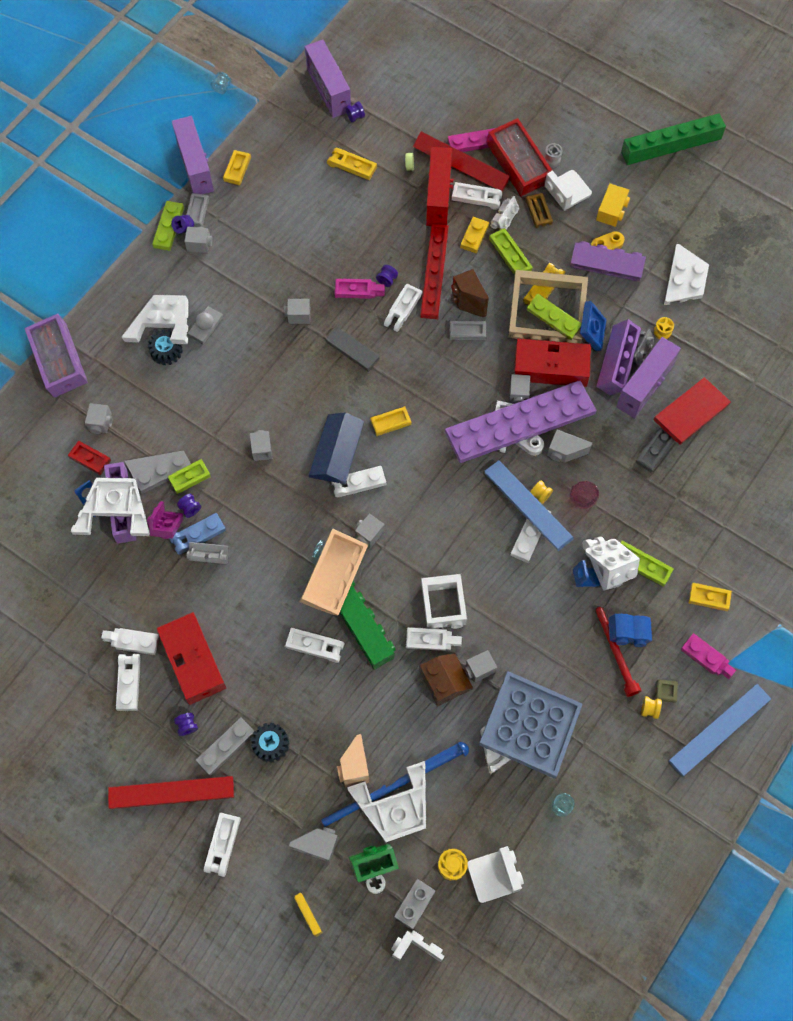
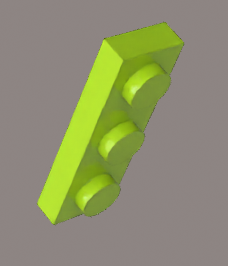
M166 201L152 243L153 248L171 251L176 235L171 223L175 216H182L184 210L183 203Z
M505 228L489 236V240L514 275L516 270L532 271V265Z
M539 294L535 296L527 307V311L570 340L574 338L581 328L582 323Z
M621 541L622 545L640 558L638 573L664 587L674 568Z

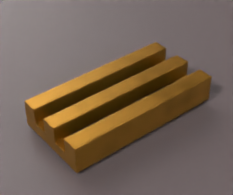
M543 193L527 196L526 203L535 228H539L541 225L544 227L546 224L552 225L553 220ZM538 198H539V200H540V202H541L542 208H543L544 213H545V216H546V219H545V220H544L543 214H542V212H541V208H540V206H539V204H538V201H537ZM531 200H533V203H534V205H535V208H536V211H537V214H538V216H539L540 221L538 220V217H537V215H536V212H535V209H534V207H533V204H532V201H531Z

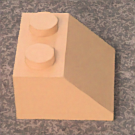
M359 734L341 757V766H337L340 783L344 782L345 788L362 782L369 783L362 736Z

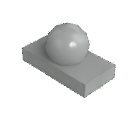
M208 306L204 312L197 315L196 323L188 332V336L204 344L223 319V314Z

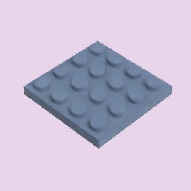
M507 671L478 745L555 779L573 733L582 703Z

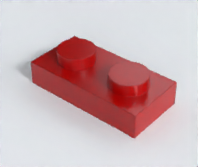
M79 440L68 454L70 459L99 475L105 470L104 465H108L111 461L110 457Z

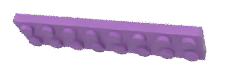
M577 381L446 428L445 434L459 463H463L596 414L597 410L581 381Z

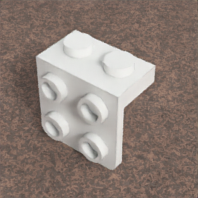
M570 170L559 177L553 171L546 175L545 187L564 211L589 198L592 194V191L574 170Z
M610 539L586 549L585 554L604 569L602 586L609 589L637 577L640 558L616 539Z
M508 846L500 848L498 852L468 861V870L480 903L494 900L522 889L521 885L524 884L520 871L516 872L514 866L517 863L513 850L509 851Z
M414 930L412 933L407 931L403 939L398 937L391 948L394 951L392 957L398 961L401 960L410 943H413L440 962L443 960L444 955L441 954L443 950L435 944L431 943L429 946L424 943V937Z

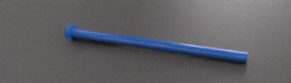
M459 742L425 760V774L462 754L466 757L469 753L468 745L464 742ZM409 774L399 778L388 787L383 785L380 789L370 793L371 801L373 802L411 782ZM355 801L321 819L324 827L360 809V806Z

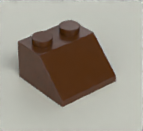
M474 269L453 276L452 294L450 295L452 302L457 304L459 310L480 317H486L489 297Z
M455 653L438 656L420 665L419 672L437 707L473 689Z

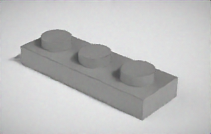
M241 717L196 759L197 763L211 776L253 736L254 730Z

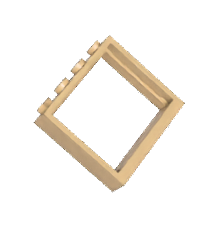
M516 270L508 337L513 339L581 343L583 336L580 334V330L570 340L558 331L515 327L520 284L581 290L578 321L582 323L588 277Z

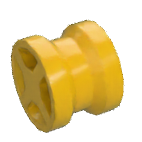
M667 317L658 319L654 328L655 337L661 339V337L665 339L670 338L674 329L673 321Z
M541 480L533 487L530 493L543 504L550 497L553 489L547 488Z
M645 696L642 703L641 716L646 717L649 715L654 719H658L662 700H652L650 697Z

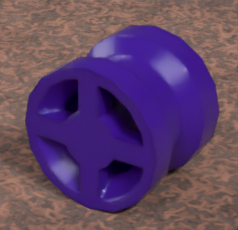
M359 101L355 102L353 106H346L347 116L352 123L358 118L362 119L365 117L363 106Z
M189 215L175 216L172 219V228L176 233H186L187 227H194V221Z
M386 264L383 265L381 273L377 274L376 279L380 284H384L385 287H391L393 279H396L398 276V272L394 267Z
M192 494L183 496L177 503V507L184 511V515L187 518L194 516L201 509L200 503L194 500L195 498Z
M185 713L174 719V723L179 728V736L189 735L198 730L197 724L193 721V713Z

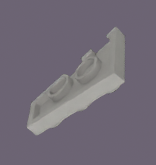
M184 451L125 461L142 494L169 481V475L191 464Z

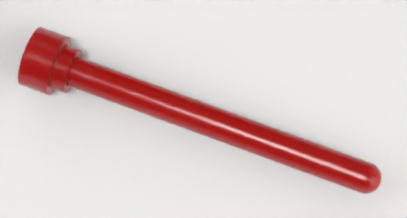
M597 607L596 614L625 681L624 692L627 697L637 695L642 691L640 685L632 679L619 646L616 642L610 641L609 622L603 608Z

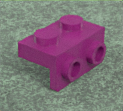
M160 501L158 506L153 509L151 517L149 516L147 519L150 536L173 539L183 522V513L165 511L164 502Z

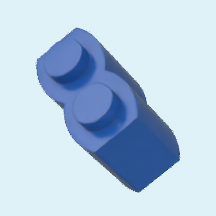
M629 614L612 615L609 617L610 641L616 642L617 645L631 643L635 647L646 646L647 643L652 641L651 618Z

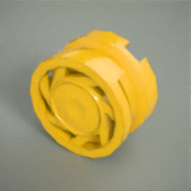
M457 849L444 851L438 861L440 875L449 881L462 878L468 867V860L465 854Z

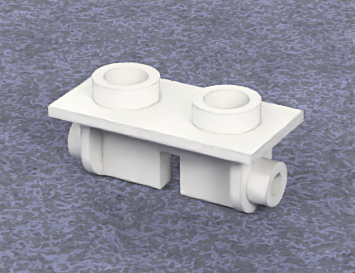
M515 196L503 201L498 210L502 214L496 213L491 220V227L493 229H507L510 226L512 219L519 210Z

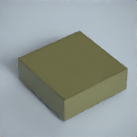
M658 679L656 681V699H661L663 702L676 703L678 682Z

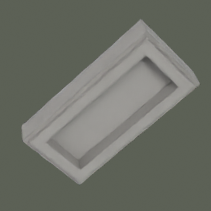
M191 194L186 215L192 217L194 227L203 226L209 195Z
M450 321V340H486V321Z

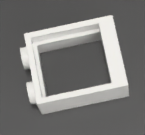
M461 574L421 578L427 629H443V627L450 626L453 629H457L466 625L467 616ZM457 588L460 615L432 618L428 591Z

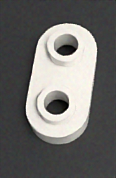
M538 435L515 443L533 456L539 455L544 448V441ZM536 442L538 445L534 446L532 443Z

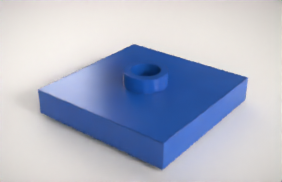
M586 301L580 334L591 344L595 351H602L606 318L591 301Z

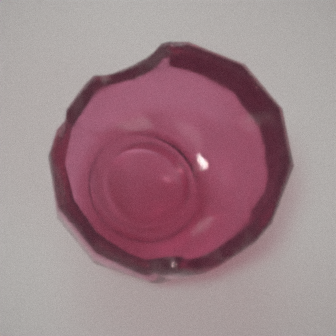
M580 481L572 486L569 495L576 507L589 509L597 503L599 490L594 483Z

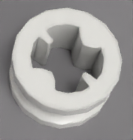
M382 875L373 877L376 880L382 881V884H379V889L370 886V883H372L371 879L366 881L367 889L371 893H381L385 888V879Z

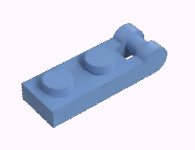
M215 513L180 532H176L173 539L169 538V540L175 545V551L180 555L189 551V542L204 543L225 532L226 528L218 514ZM186 538L188 542L182 543L181 540Z

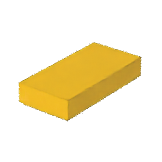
M406 407L370 418L376 436L410 426L412 423Z
M303 894L295 895L294 898L313 935L319 936L322 934V931Z

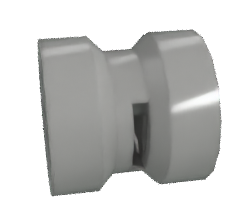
M556 143L547 145L544 158L551 168L557 167L561 162L562 147Z

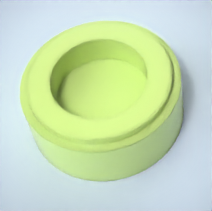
M406 153L405 155L407 171L414 170L413 153Z

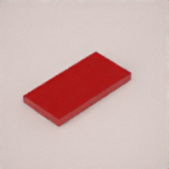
M704 377L657 414L653 420L681 445L728 407L731 401Z

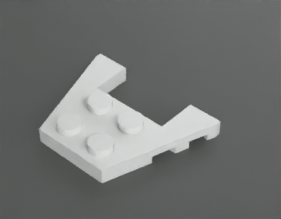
M153 295L123 334L122 339L125 342L139 343L145 327L174 328L170 337L172 344H188L187 297Z
M96 478L86 498V503L78 514V520L71 529L73 535H91L93 516L132 517L131 536H149L150 533L136 480L133 478Z
M425 761L406 767L413 789L372 802L366 782L347 787L349 793L385 842L426 829Z

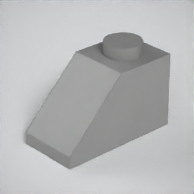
M557 429L547 456L554 461L565 463L589 454L592 442Z
M324 827L321 830L317 828L291 841L289 847L292 850L330 863L338 841V835H335V831Z

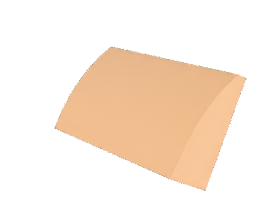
M332 529L300 602L338 616L368 545Z

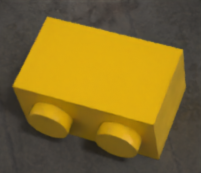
M609 184L598 210L596 221L616 227L618 221L623 219L625 211H622L623 208L628 207L630 197H628L629 189Z

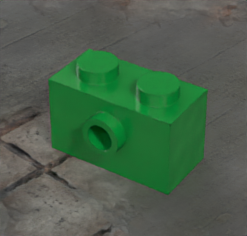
M389 844L376 848L375 846H369L364 848L362 853L348 857L354 878L358 883L399 869L394 850Z

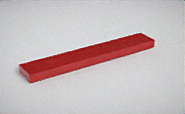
M422 131L413 145L415 149L431 156V147L452 148L451 167L502 192L510 179L509 175Z
M431 224L420 318L438 320L449 225Z
M233 776L108 787L109 809L234 798Z

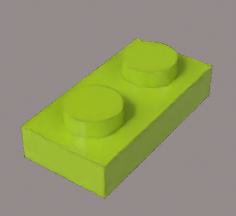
M202 459L169 475L168 479L176 493L179 494L210 478L211 475Z

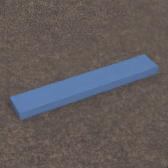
M499 460L484 471L485 475L558 551L573 540V536Z
M756 684L668 762L683 777L768 703L771 698Z

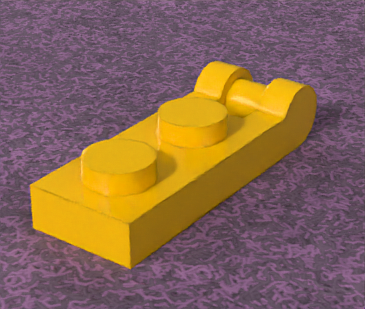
M334 148L332 157H329L327 160V164L330 167L340 168L369 181L377 169V163L340 148Z
M549 263L543 273L564 275L565 271L562 269L558 270L555 268V265ZM533 285L524 297L523 302L529 305L537 294L547 299L555 287Z

